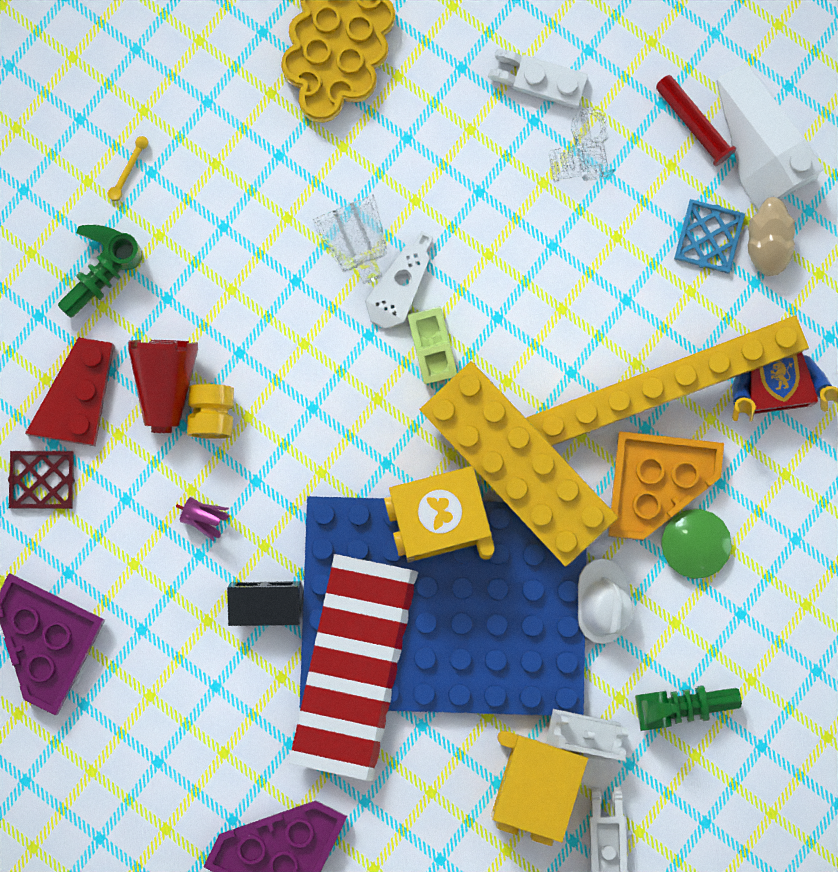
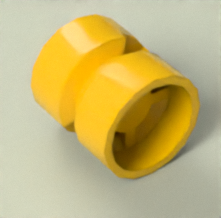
M218 384L190 385L188 406L193 409V413L188 415L187 436L206 439L231 438L233 434V417L228 414V411L234 407V387Z

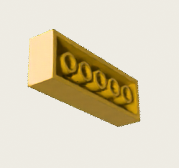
M472 361L419 409L565 567L571 564L619 519L612 509Z

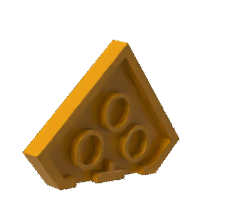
M619 431L611 498V509L619 519L608 528V537L643 541L721 478L724 443Z

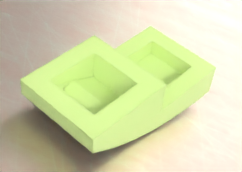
M441 306L408 314L407 317L424 384L453 378L457 374Z

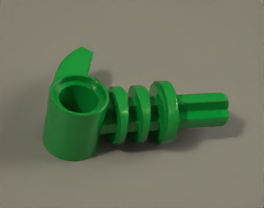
M101 225L78 226L76 233L102 244L103 251L96 257L99 263L96 266L89 264L88 268L91 271L87 275L79 272L76 278L80 282L58 303L59 308L68 317H74L94 296L101 300L104 297L101 289L104 286L111 288L112 285L109 281L113 277L119 280L121 278L118 274L120 270H132L140 264L142 250L133 236ZM131 245L133 246V252L128 258L119 259L116 257L119 247Z
M704 685L695 688L696 694H690V689L682 690L683 696H678L677 691L670 692L671 697L667 698L666 691L635 695L640 731L671 727V719H675V724L682 723V717H687L688 722L695 721L694 715H699L702 721H709V713L739 709L742 705L741 694L738 688L706 692Z

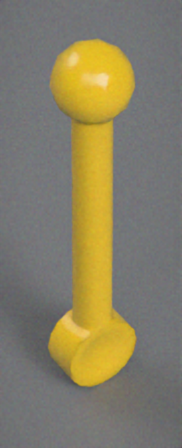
M139 136L136 139V147L116 186L108 190V197L112 201H119L122 198L121 189L142 149L147 148L149 144L145 136Z

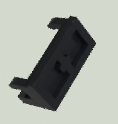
M301 581L230 582L227 587L228 626L299 625L301 617Z

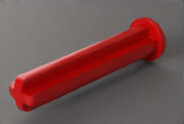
M671 75L663 77L657 83V91L712 156L715 167L727 160L736 151V147H730Z

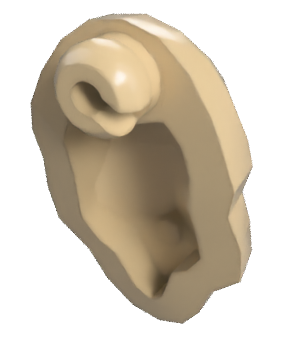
M776 197L767 198L763 202L757 214L749 220L748 227L749 241L747 246L749 256L756 269L766 276L779 275L784 271L791 261L795 248V220L788 213L784 203Z

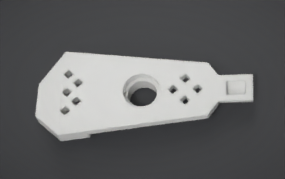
M421 231L415 244L406 245L368 295L365 303L372 323L384 329L405 323L430 260L426 250L433 240V236ZM398 275H408L410 278L409 283L404 286L399 285L396 281Z

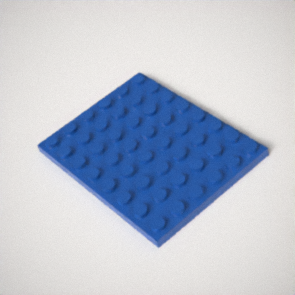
M307 496L299 708H301L333 558L334 554L418 572L414 583L412 603L408 610V622L403 635L402 651L397 662V673L391 690L392 695L388 711L552 716L553 709L584 715L585 636L578 622V581L580 573L587 564V549L565 567L506 502L483 501L495 548L490 559L483 560L479 556L477 545L408 563L406 555H398L393 533L398 532L399 527L397 520L390 522L384 498Z

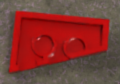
M78 337L26 430V435L96 447L114 350L113 343Z

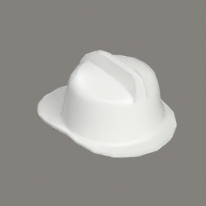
M602 558L592 560L584 566L579 575L578 622L583 635L591 642L599 644L611 643L621 636L632 621L634 608L629 596L627 577L623 570L615 562Z

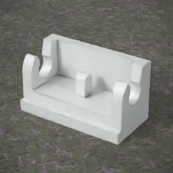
M553 709L546 744L560 749L625 761L627 751L621 748L623 736H629V730L621 727L620 722Z

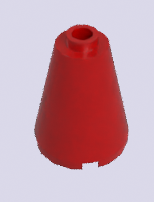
M151 339L147 343L141 342V340H129L128 351L144 425L151 426L152 433H172V427L180 425L198 353V342L189 343V341Z

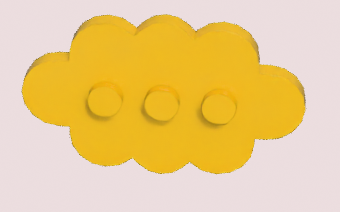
M390 0L300 1L303 12L295 16L289 24L288 33L292 46L285 51L282 57L281 68L284 78L291 85L300 88L299 105L302 113L308 119L319 123L331 121L339 115L344 101L358 103L366 100L373 94L377 82L375 69L381 66L388 57L389 48L385 35L392 30L395 24V9Z

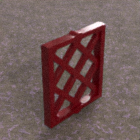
M10 451L8 508L73 509V484L75 482L74 451ZM22 456L38 457L29 464ZM46 456L62 457L53 464ZM17 459L26 467L18 476L14 474L15 461ZM43 459L50 469L40 476L33 467ZM66 459L69 461V474L67 476L58 469ZM29 471L38 479L30 488L21 481ZM53 472L62 479L54 488L45 481ZM42 483L49 493L40 501L33 491ZM16 484L25 491L17 501L14 499V486ZM65 484L69 486L68 499L66 501L57 493ZM30 496L37 504L21 503ZM54 496L61 504L45 503Z

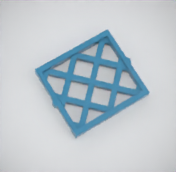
M690 199L674 259L698 265L700 268L705 267L729 274L745 213L723 208L720 205H712ZM696 208L710 209L712 213L701 218ZM692 211L695 218L697 219V222L688 226L689 218ZM719 214L733 215L735 220L725 225ZM715 217L720 228L710 233L705 222ZM737 224L735 236L733 239L728 228ZM700 225L706 236L695 241L690 230ZM724 232L729 242L719 247L713 237ZM686 234L691 244L682 249ZM709 240L715 250L704 256L698 245ZM731 247L730 255L727 261L722 251ZM694 248L700 259L687 258L684 253ZM718 254L724 265L710 264L707 260Z

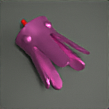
M192 497L187 500L184 507L176 505V508L182 510L180 515L181 523L194 526L212 541H215L214 537H221L220 531L213 526L220 524L219 519L227 520L229 518L228 513L219 511H225L229 508L203 504Z

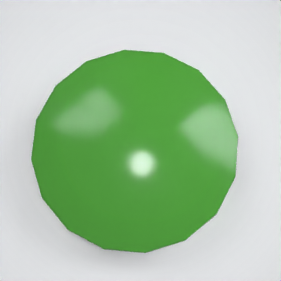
M702 509L685 510L674 516L665 527L661 538L663 555L669 566L680 575L690 579L706 578L720 571L728 561L732 548L730 532L724 521L714 513Z

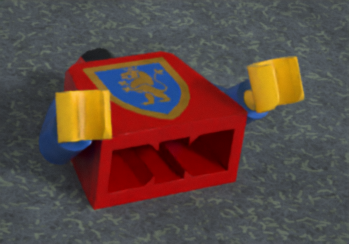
M802 352L737 376L731 386L734 403L732 419L734 421H738L739 413L742 412L746 413L749 416V422H752L754 414L812 407L818 402V397L820 398L821 410L824 412L828 411L827 401H835L838 404V388L832 386L825 373L811 357L803 355Z

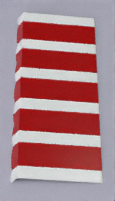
M334 554L289 764L360 780L374 781V769L379 758L380 741L385 730L386 714L391 702V690L396 678L397 662L402 651L403 635L407 627L408 610L413 599L414 583L418 575L417 571Z

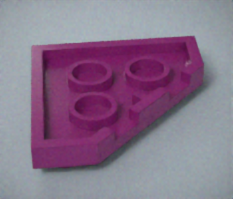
M9 573L0 590V625L12 666L15 668L20 683L19 687L23 700L53 715H58L105 619Z
M315 800L220 833L203 867L212 872H321L348 816Z

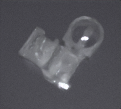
M587 107L575 115L571 122V132L575 141V145L571 146V150L561 152V148L551 149L548 152L554 183L563 179L582 176L584 181L610 177L615 172V169L609 170L604 142L609 139L607 119L599 109ZM588 114L595 116L600 123V133L594 138L591 135ZM580 116L584 135L579 131L578 121ZM557 154H560L563 171H560V165Z

